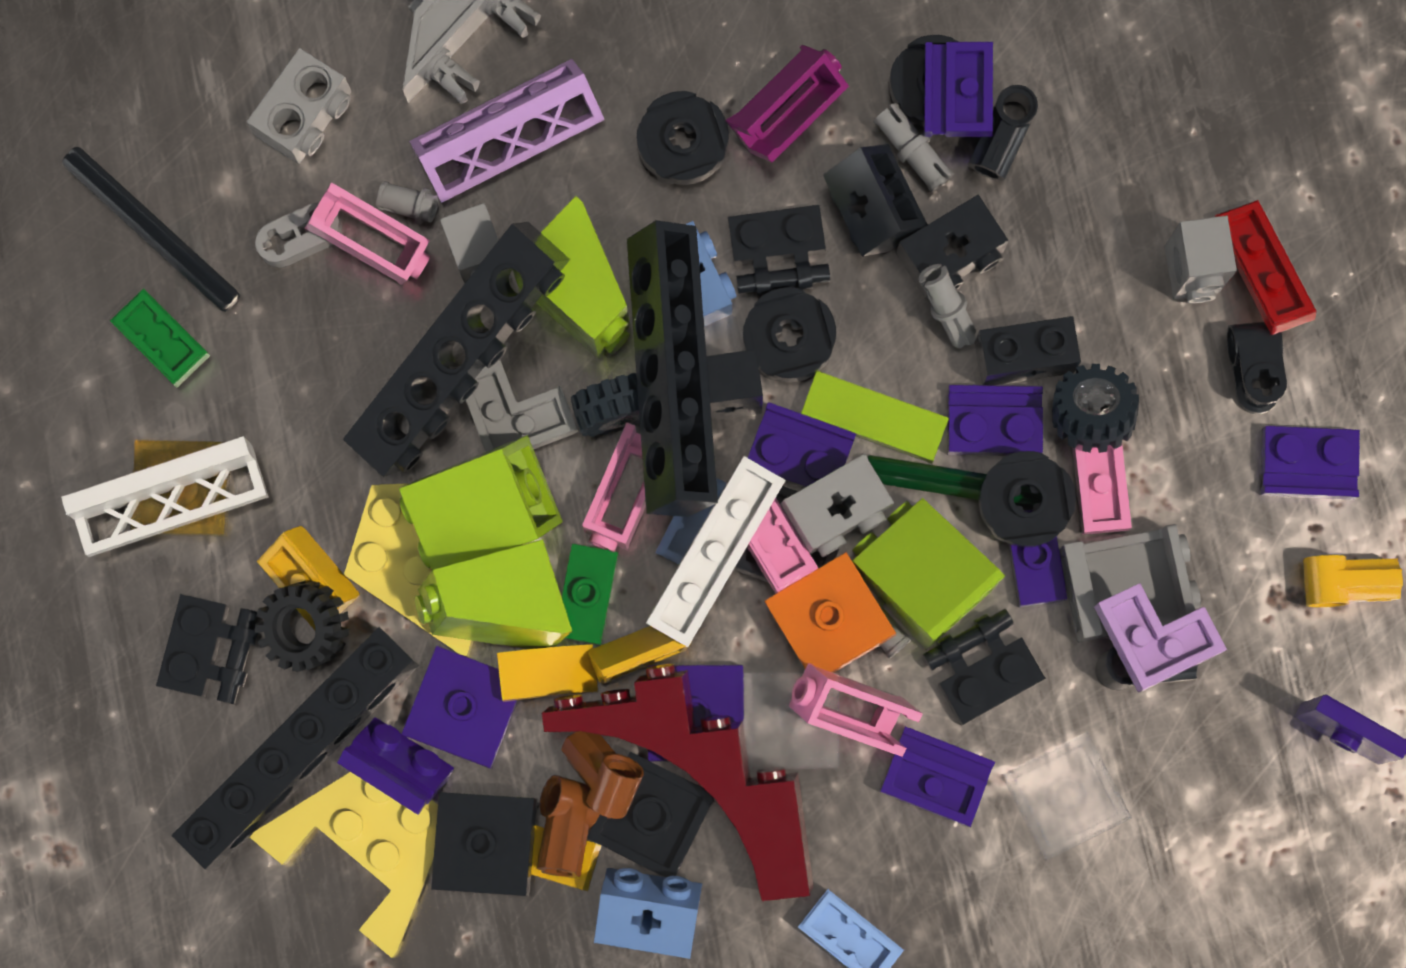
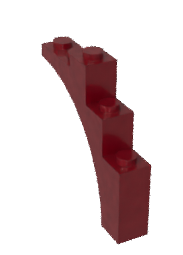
M674 664L645 668L646 675L640 676L634 682L636 696H630L629 689L602 692L601 700L583 702L582 695L562 696L555 698L554 706H549L541 713L544 732L582 731L620 738L654 751L686 771L715 798L737 829L752 861L762 901L811 895L813 879L798 772L786 774L785 767H770L756 771L757 777L751 778L743 721L730 722L729 715L703 718L701 719L702 726H695L688 670L675 672Z

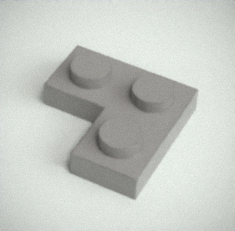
M501 360L490 368L485 366L475 378L479 385L466 400L485 452L528 435L533 449L578 433L561 386L517 403Z

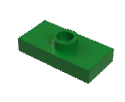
M144 288L110 320L176 388L210 357V354Z
M572 544L562 592V600L572 628V632L564 638L565 640L598 646L602 645L619 557L618 552L615 551L613 553L605 549Z

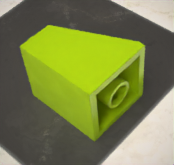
M575 196L541 232L570 260L561 271L565 274V277L560 285L550 295L545 296L542 294L536 303L599 360L607 351L611 355L617 352L630 336L626 331L630 327L627 304L583 202ZM513 269L517 285L522 289L523 279L520 273Z
M528 435L399 488L402 496L400 498L402 513L405 519L414 525L420 539L418 543L420 557L423 563L432 570L521 546L539 539L563 522Z
M922 498L914 506L908 500L899 506L887 518L891 526L879 537L874 532H871L852 549V552L857 556L852 562L871 591L878 598L881 597L891 613L927 650L991 593L1005 575Z
M543 539L434 569L418 589L419 595L415 596V606L422 624H429L432 635L525 649L556 647L572 632Z

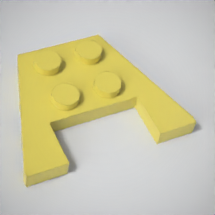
M409 483L371 485L344 575L432 635L429 624L421 623L415 606V596L419 595L418 589L432 569L423 563L418 550L420 539L414 525L405 519L400 507V498L402 496L399 488ZM432 635L456 653L469 658L473 641Z
M349 772L254 831L250 838L281 865H286L316 828L320 829L391 890L359 931L387 955L394 958L401 948L403 937L418 905V899L428 874H430L433 867L438 804L431 800L423 807L420 814L417 815L360 777Z

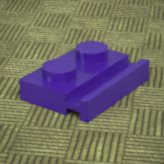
M925 42V137H932V135H946V137H992L993 42H946V44Z
M949 385L947 455L1008 456L1021 451H1034L1043 454V386Z
M768 402L748 459L786 480L785 483L804 489L846 464L856 433Z
M1286 426L1263 427L1261 446V475H1263L1261 496L1357 499L1359 497L1360 430Z
M376 717L353 739L352 744L343 750L337 762L417 815L420 814L423 807L446 784L454 770L453 766L440 759L434 752L426 750L406 736L401 735L395 727L385 724Z
M905 726L899 740L906 747L903 757L896 754L893 755L880 793L966 827H971L995 761Z

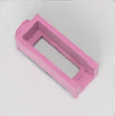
M333 183L327 188L304 228L394 279L400 285L405 283L409 276L417 280L430 259V255L424 252L430 241L429 239ZM339 210L403 246L404 248L395 264L388 262L330 228Z
M627 422L582 525L584 533L591 535L589 543L613 553L617 546L628 551L629 544L646 507L643 481L623 529L602 521L630 455L642 459L641 434L636 432L635 425Z
M808 663L803 676L798 678L794 684L792 699L789 707L811 725L903 757L906 747L890 735L900 713L906 718L917 722L920 721L923 714L901 696H895L815 667L811 663ZM833 688L877 704L878 707L871 722L869 723L823 706L830 689Z

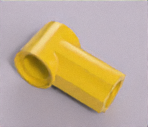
M1320 555L1303 558L1306 607H1337L1349 605V602L1396 601L1401 599L1403 576L1398 558L1346 560V556Z

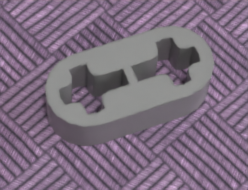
M319 202L309 204L276 219L259 230L256 235L255 245L257 252L265 263L272 267H286L333 245L310 231L303 235L301 234L307 231L304 228ZM337 214L330 228L341 233L342 224ZM279 235L282 240L296 236V238L284 244V253L277 255L273 249L266 251L267 248L272 246L270 238Z

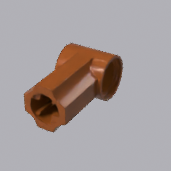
M578 731L567 736L561 751L567 757L570 765L590 788L586 799L589 807L598 814L608 818L619 819L625 817L644 776L642 767L633 759L616 754L599 734Z
M553 775L547 780L542 789L539 808L540 813L543 817H546L537 864V869L541 870V873L568 878L581 876L588 830L596 823L600 815L590 808L586 801L590 788L585 783Z

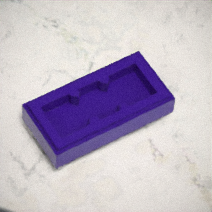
M1032 509L1024 510V512L1030 513ZM1057 536L1050 542L1037 547L1024 548L1008 543L1019 608L1062 602L1068 599Z

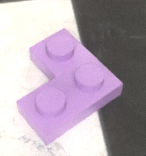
M1141 583L1094 606L1138 693L1227 650L1205 607L1162 626Z

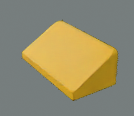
M303 526L283 532L256 561L278 588L303 581L305 583L311 581L319 582V589L328 586L334 590L329 598L340 597L344 603L337 607L339 614L360 595L359 591ZM296 608L315 630V624L311 615L304 609Z
M648 626L593 648L588 652V656L599 683L605 684L648 665L682 653L688 647L656 628Z

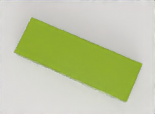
M817 371L801 412L803 415L856 433V437L931 464L934 461L949 419L943 415Z

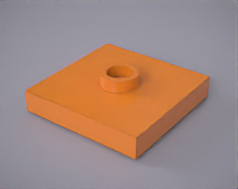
M847 552L764 601L804 669H806L808 663H811L815 667L835 673L896 636L895 630Z

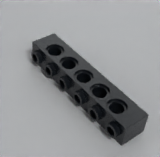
M655 220L627 238L646 514L689 517L718 503L697 228L693 225Z
M530 222L511 224L343 440L383 477L400 471L407 473L422 457L423 452L419 448L427 438H435L450 422L451 418L447 413L455 403H463L476 390L479 382L475 378L485 366L487 368L492 367L504 355L507 346L503 343L513 331H521L532 320L536 313L532 307L542 294L548 296L560 285L565 277V274L561 271L570 258ZM513 269L517 270L523 279V287L519 294L511 288L509 283V276ZM484 306H487L494 316V323L491 329L485 327L481 321V311ZM455 342L461 344L465 350V361L462 365L453 356ZM427 378L433 380L437 387V395L434 400L425 391V381ZM399 413H402L408 420L409 430L407 435L398 427L397 418Z
M378 627L171 836L205 870L216 871L420 665L384 630Z

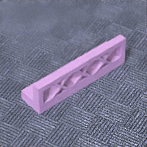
M570 59L409 142L442 203L605 119L584 73L573 59ZM582 94L589 112L574 120L560 117L565 102ZM538 118L547 121L541 137L533 141L519 137L524 123L530 119ZM493 138L507 142L502 156L490 162L478 158L483 143ZM452 159L466 163L461 177L443 186L435 168ZM474 166L480 167L473 171Z

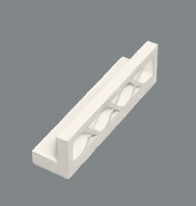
M242 436L62 496L61 499L66 515L75 520L85 555L91 557L268 498L269 496L253 446ZM244 466L248 467L254 486L253 490L233 495L221 489L230 471ZM217 476L214 484L205 481V479ZM198 483L210 489L202 507L188 510L176 504L184 487L187 485ZM172 491L169 499L160 496V494ZM218 494L226 497V499L214 502ZM153 498L165 504L158 520L154 523L143 525L131 519L139 502L142 500ZM127 506L124 514L114 511L115 509ZM173 509L181 512V514L169 517ZM108 513L120 519L110 538L94 543L88 518ZM128 524L136 527V529L124 532Z
M742 456L719 495L718 503L713 505L648 616L647 624L686 647L690 645L786 480L747 457Z

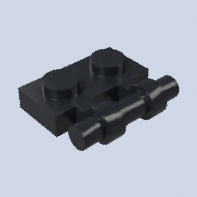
M820 205L728 217L734 266L753 264L754 271L752 274L736 276L738 294L757 292V296H761L770 292L771 289L798 286V289L806 290L813 289V284L830 282L828 263L810 266L808 257L825 254L826 252ZM794 259L795 268L775 271L768 270L767 261Z
M180 594L156 686L206 698L210 680L221 682L217 701L235 705L239 687L245 686L248 673L243 671L250 645L255 646L258 632L255 633L254 630L258 618L256 616L257 612L240 608L236 626L225 624L229 611L228 605ZM221 639L232 641L225 667L214 665Z
M1006 609L999 611L991 617L984 614L974 620L973 627L953 638L948 634L937 641V647L922 654L931 671L947 663L954 674L940 682L938 686L961 726L1046 679L1022 637L1007 646L1001 640L999 633L1014 625ZM984 642L990 655L968 667L962 654Z

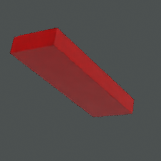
M1259 200L1215 215V217L1228 216L1236 267L1270 334L1274 335L1315 320L1317 311Z

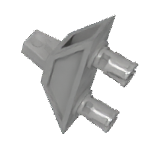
M413 0L409 6V10L414 13L403 83V92L407 102L409 103L433 79L452 94L459 103L467 102L466 94L457 82L476 92L480 81L472 77L451 59L454 53L491 14H497L516 30L522 38L528 35L527 26L519 17L536 26L541 15L522 0Z

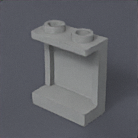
M1176 524L1167 525L1160 530L1083 544V541L1064 544L1059 549L1078 643L1109 637L1094 606L1141 583L1162 626L1201 607L1197 583L1195 580L1189 581L1185 565L1186 562H1190L1189 544L1185 534H1178Z

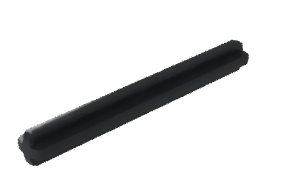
M74 147L64 156L62 164L70 173L221 311L226 312L237 303L240 298L237 290L82 148Z

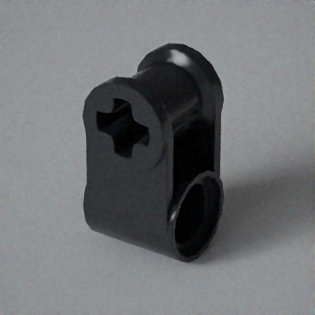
M1265 322L1229 325L1227 328V351L1232 365L1238 404L1251 414L1260 415L1267 413L1275 406L1287 388L1283 361L1282 333L1279 332L1271 335ZM1256 381L1260 382L1261 388L1270 390L1266 396H1263L1260 388H1253Z

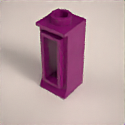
M801 45L799 47L801 51L738 113L725 120L751 154L772 163L849 87L839 73L842 69L840 62L826 49L818 51ZM807 79H809V81L765 125H763L762 127L760 126Z

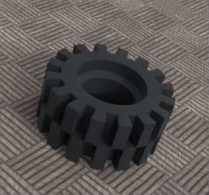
M298 582L275 590L274 594L268 595L262 601L267 606L258 608L256 616L263 618L264 621L255 624V633L264 632L265 638L258 640L260 648L266 646L271 648V651L265 655L270 661L280 658L278 667L284 670L292 667V671L296 672L305 669L309 670L337 657L335 653L343 650L346 643L340 639L349 636L350 628L341 627V622L349 620L348 611L339 614L337 607L344 603L340 597L329 598L334 590L328 586L319 589V582ZM296 608L306 610L314 621L315 637L309 644L299 642L291 631L290 615Z

